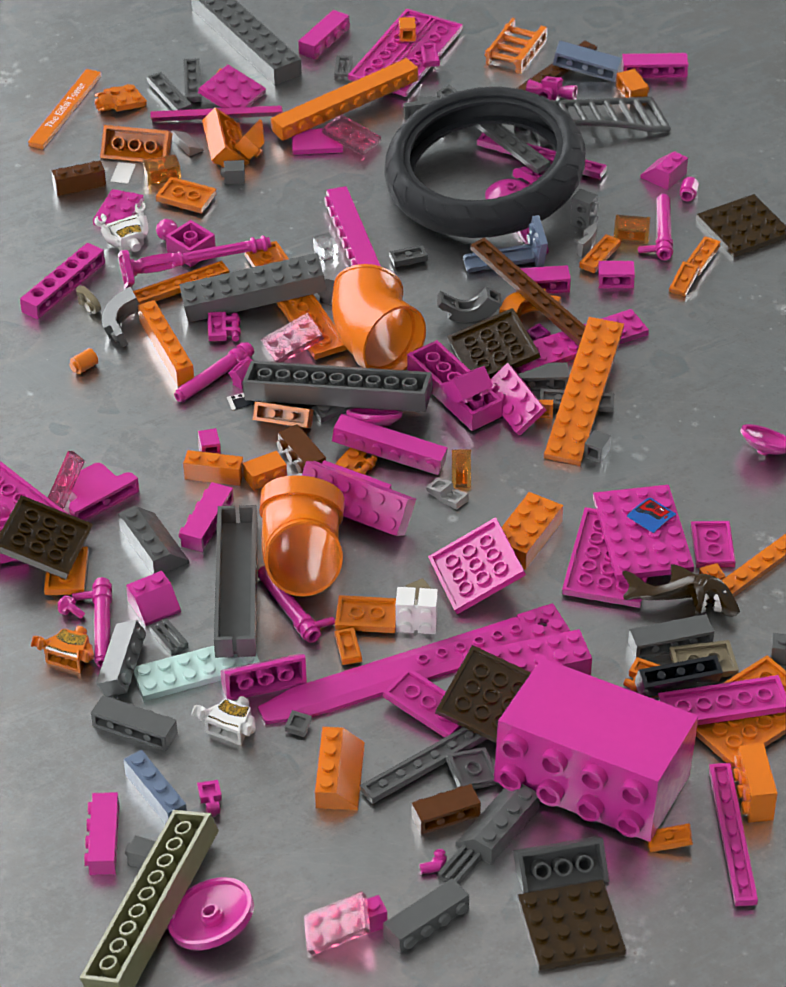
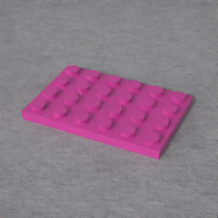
M669 484L593 492L594 504L616 581L626 580L622 575L623 571L631 572L639 578L671 575V564L694 572V563ZM647 498L654 499L676 513L675 516L667 520L654 533L627 517L636 506Z
M585 507L562 587V595L640 608L642 599L624 600L623 595L629 589V584L626 580L616 581L596 509ZM648 577L640 579L646 583Z

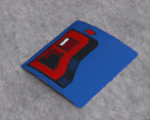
M647 498L636 506L627 517L654 533L667 520L675 516L676 513L654 499Z

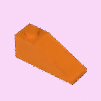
M261 119L235 145V148L249 160L253 156L257 157L263 151L261 147L264 144V133Z

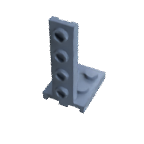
M537 215L532 216L531 224H529L528 244L498 249L515 265L535 262L536 267H544L548 242L540 217ZM475 253L463 256L467 273L492 269Z

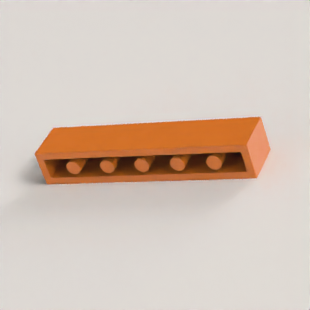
M155 300L139 304V322L176 385L181 386L194 378L192 362Z

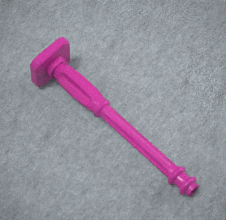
M262 235L260 239L251 237L249 241L185 253L179 251L177 253L156 254L138 260L130 259L129 251L122 250L118 254V260L124 287L129 288L134 285V276H137V274L161 272L183 266L186 263L250 251L256 253L257 250L261 249L267 251L271 247L269 237Z

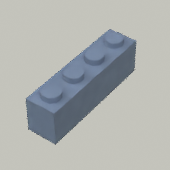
M559 41L553 65L615 82L621 58Z
M143 750L124 758L126 777L164 824H166L173 810L187 811L184 800Z

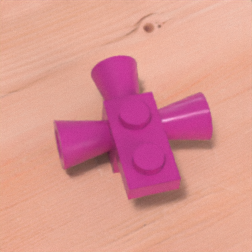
M547 76L542 80V83L529 79L526 91L538 94L549 100H559L560 98L576 100L578 87L577 85L562 86L563 78Z

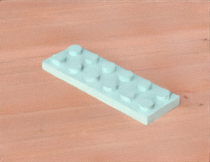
M214 646L138 665L133 675L143 701L221 681L220 670L258 663L260 661L257 654L251 657H238V654H234V657L215 658Z

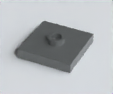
M486 747L446 755L447 764L458 787L471 784L473 789L499 785L498 782L494 781L495 767Z

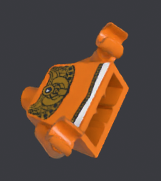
M77 626L74 631L65 628L61 629L58 634L48 639H44L41 636L32 637L30 646L37 647L40 651L44 649L46 663L81 673L85 662L89 663V661L94 659L93 646L89 643V637L86 635L87 630L83 626Z

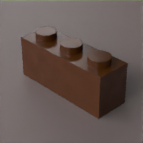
M101 160L51 170L53 187L57 196L106 186L105 169Z
M297 424L278 432V449L286 454L289 462H293L299 473H303L306 461H316L319 463H323L324 460L326 461V456Z
M471 784L459 786L456 789L440 792L434 796L411 802V816L421 835L479 817L481 814V802Z

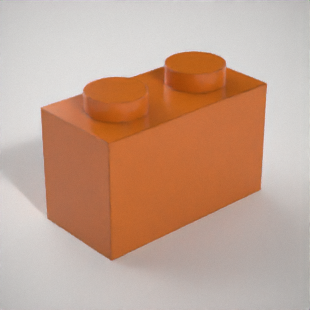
M635 69L617 73L616 87L625 98L648 97L649 86Z
M277 450L242 463L243 477L252 490L264 487L274 479L287 476V464Z

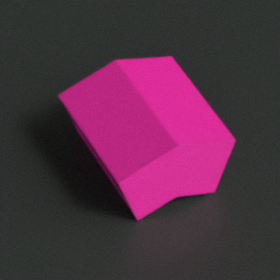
M249 359L242 360L228 373L232 378L233 386L243 389V380L251 363Z

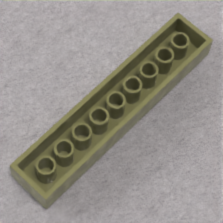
M173 810L79 977L84 987H135L219 832L211 813Z

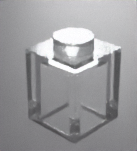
M329 232L313 237L314 252L318 253L321 262L338 258V244Z

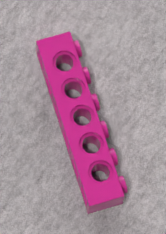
M87 242L20 298L21 312L37 320L40 319L105 264L104 250Z

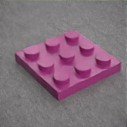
M227 64L199 87L198 93L221 108L250 107L266 93V88Z

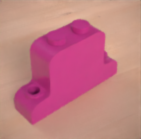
M94 463L67 477L64 481L66 497L71 501L69 504L70 515L85 521L139 492L138 478L133 473L126 472L116 476L102 463Z

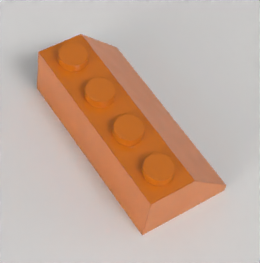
M215 107L202 120L212 162L224 167V161L244 160V165H248L250 163L249 159L235 148V145L243 137L240 123Z
M104 125L100 158L166 164L171 151L173 134L165 130Z
M322 727L315 787L316 808L358 810L365 742L345 728Z

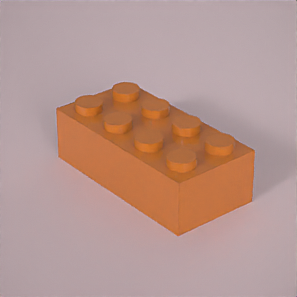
M528 492L502 526L520 564L525 570L563 522L562 504Z

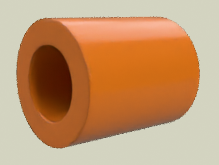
M88 348L72 357L69 366L73 372L81 374L97 365L99 360L96 353L91 348Z

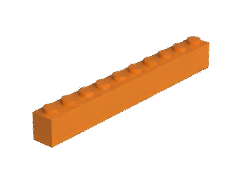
M405 58L271 118L272 132L284 141L418 81V67L408 58Z

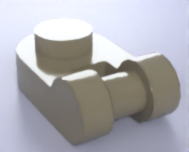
M78 286L76 288L78 304L85 306L89 313L96 314L100 312L101 305L98 299L85 286Z

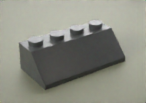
M134 506L118 513L120 530L152 574L159 571L167 573L190 563L154 512Z
M522 784L520 789L513 791L504 788L456 841L455 845L461 847L463 844L466 845L468 850L471 848L475 854L477 852L480 853L481 860L492 865L540 810V800L536 791Z
M599 836L513 850L516 873L522 893L603 880L604 883L610 882L603 838Z

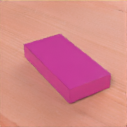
M436 43L420 44L423 66H440Z

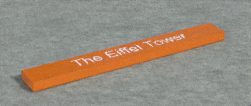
M86 69L29 139L28 146L44 150L101 78V72Z

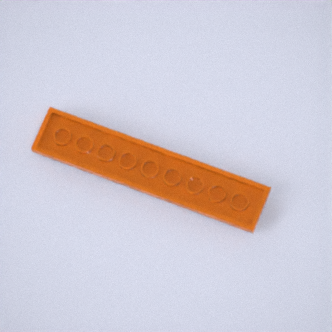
M277 241L271 242V247L267 251L261 249L257 250L256 253L252 251L244 253L252 267L289 259ZM313 294L276 302L314 360L348 350L340 339L335 325Z
M594 317L588 318L544 452V459L581 466L584 456V445L591 434L624 330V323Z

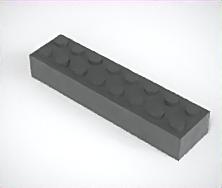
M318 253L179 284L188 323L207 319L208 312H226L228 314L327 291Z

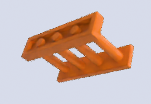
M512 18L506 23L504 29L491 46L486 49V65H490L495 58L514 63L516 66L515 72L522 74L546 42L547 27L541 25L535 32L515 27V18ZM515 33L530 37L531 39L525 40L512 35ZM508 41L511 43L525 46V48L523 47L521 49L514 46L506 45V42ZM503 50L518 54V56L513 57L499 52Z

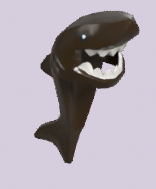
M671 564L672 577L670 582L664 585L653 586L645 583L631 572H622V575L629 584V589L623 595L624 600H676L691 598L695 614L697 615L706 612L707 603L713 604L712 608L714 611L721 612L727 617H734L740 613L738 604L730 589L724 582L713 575L694 574L681 566Z

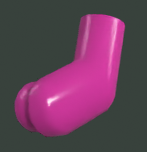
M443 849L434 851L435 857L431 862L419 864L421 875L438 872L442 869L447 861V856H445Z

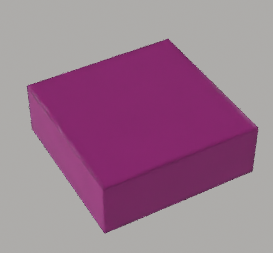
M540 323L526 330L532 341L551 335V332Z

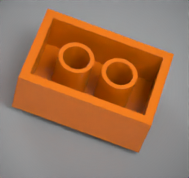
M764 744L738 746V754L734 756L736 769H733L734 782H738L737 794L738 798H742L743 801L741 803L742 813L747 816L748 823L774 821L778 793Z

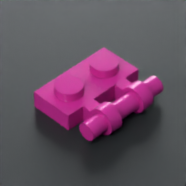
M208 312L209 341H227V336H231L233 341H238L241 335L239 328L241 322L238 313L226 316V312Z

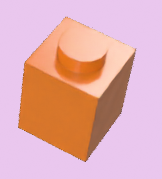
M415 17L399 18L400 42L416 41Z

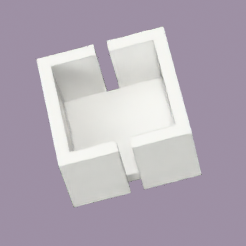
M397 587L395 604L396 632L414 633V630H418V633L436 634L438 589L420 588L418 605H414L416 588Z

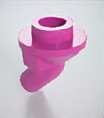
M65 595L59 600L58 611L60 614L67 615L71 611L79 619L85 615V612L75 605L76 601L74 598Z

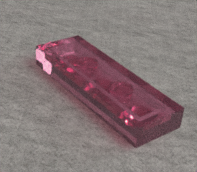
M74 451L67 452L48 495V498L63 510L85 462Z

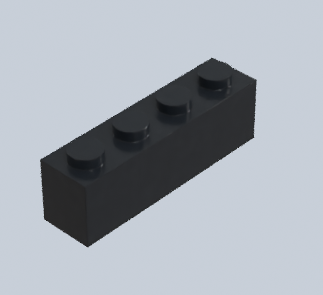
M717 655L639 669L634 682L639 694L654 697L662 692L716 685L719 683L723 671Z

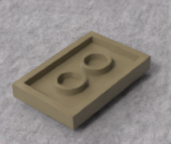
M729 640L669 648L672 663L717 655L723 671L721 677L735 676L739 673Z

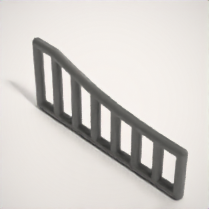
M653 97L551 100L567 114L569 112L566 107L573 106L580 119H573L577 126L617 127L652 133L669 132L671 130L669 123ZM642 103H649L662 126H654ZM619 104L629 122L620 121L611 105ZM626 104L635 105L646 125L636 122ZM596 105H604L612 120H604ZM581 106H589L596 120L588 119Z

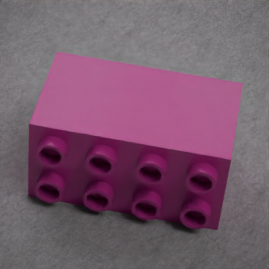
M541 658L498 720L494 781L510 791L520 789L522 784L535 790L538 799L548 806L562 807L577 813L586 821H598L618 829L620 833L627 837H639L650 842L690 776L699 716Z

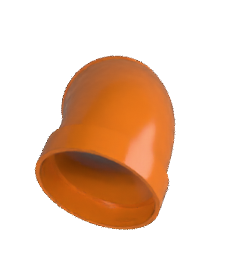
M373 264L350 266L342 270L335 278L332 295L334 324L343 344L354 356L355 361L360 367L405 371L407 369V354L424 345L426 337L425 320L416 308L403 301V284L398 276L384 267Z
M285 476L268 482L262 488L259 513L262 518L263 560L271 581L280 590L288 594L311 596L320 593L328 588L340 573L343 553L339 543V525L343 520L345 498L342 491L328 481L310 476Z

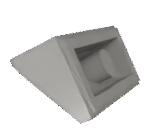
M172 131V141L189 157L204 151L186 132Z

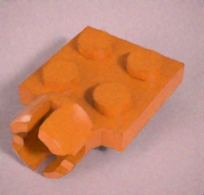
M133 84L111 87L95 94V97H99L94 101L95 107L99 112L115 109L118 112L147 106V100Z

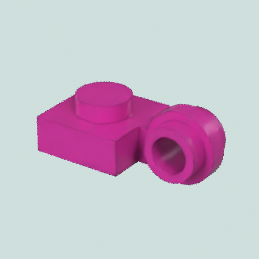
M218 780L197 783L200 803H206V812L211 813L212 817H216L217 814H220L219 801H222Z

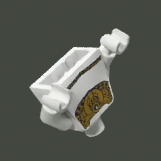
M142 202L143 209H138L137 203L135 204V212L139 214V217L134 215L105 225L106 216L104 214L101 215L102 221L96 216L95 224L101 227L100 231L107 244L115 246L121 251L132 249V251L137 252L141 249V246L144 245V238L147 237L149 230L147 217L144 215V202Z
M240 696L236 702L223 699L219 704L208 709L201 705H194L191 716H198L200 721L205 719L206 733L242 745L245 736H250L256 730L255 719L251 715V708L248 706L249 700L243 696Z

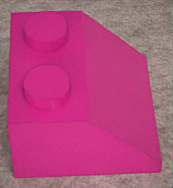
M677 152L665 155L640 175V178L669 190L687 174L688 157Z
M485 366L465 372L439 385V388L454 403L462 401L463 404L472 401V396L476 394L479 397L488 393L487 389L493 387Z
M163 571L126 585L128 602L145 626L181 612L172 585Z

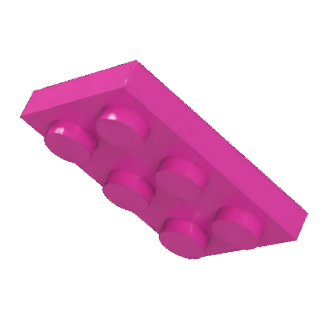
M112 189L93 218V225H96V216L102 221V214L107 218L105 225L134 216L136 214L135 204L137 203V208L139 209L144 201V195Z

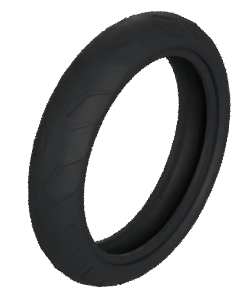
M478 87L443 96L428 103L411 115L398 129L389 144L384 175L392 199L413 221L437 233L465 238H489L527 229L529 224H531L532 216L539 215L540 220L543 221L560 209L570 199L580 183L585 168L586 150L581 132L574 120L553 101L517 88ZM507 124L522 127L542 136L556 151L553 163L537 181L520 191L493 199L463 200L447 197L426 187L414 174L418 160L436 141L450 133L476 125Z

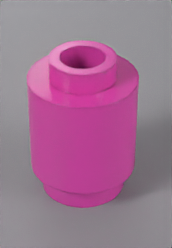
M693 177L683 179L679 191L682 200L691 201L696 197L699 187L697 179Z

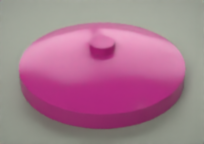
M220 877L203 881L186 891L168 924L169 932L174 941L186 949L206 950L220 946L237 936L249 923L254 911L253 897L248 887L243 882L234 878Z

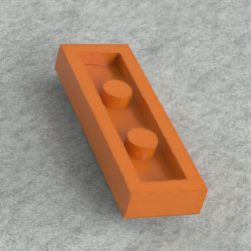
M606 234L579 262V268L595 273L598 270V261H607L621 246V240Z
M704 236L686 261L700 267L697 276H700L715 255L721 241Z

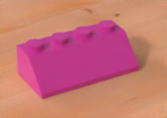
M305 654L289 655L220 670L225 697L232 701L237 700L240 696L247 698L290 689L307 683Z

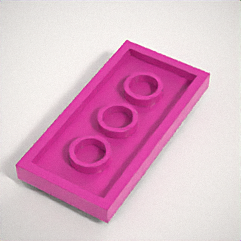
M507 363L490 379L493 387L490 389L502 399V416L519 436L547 411L510 364Z
M409 667L383 692V698L443 737L451 735L462 727L435 714L446 691Z

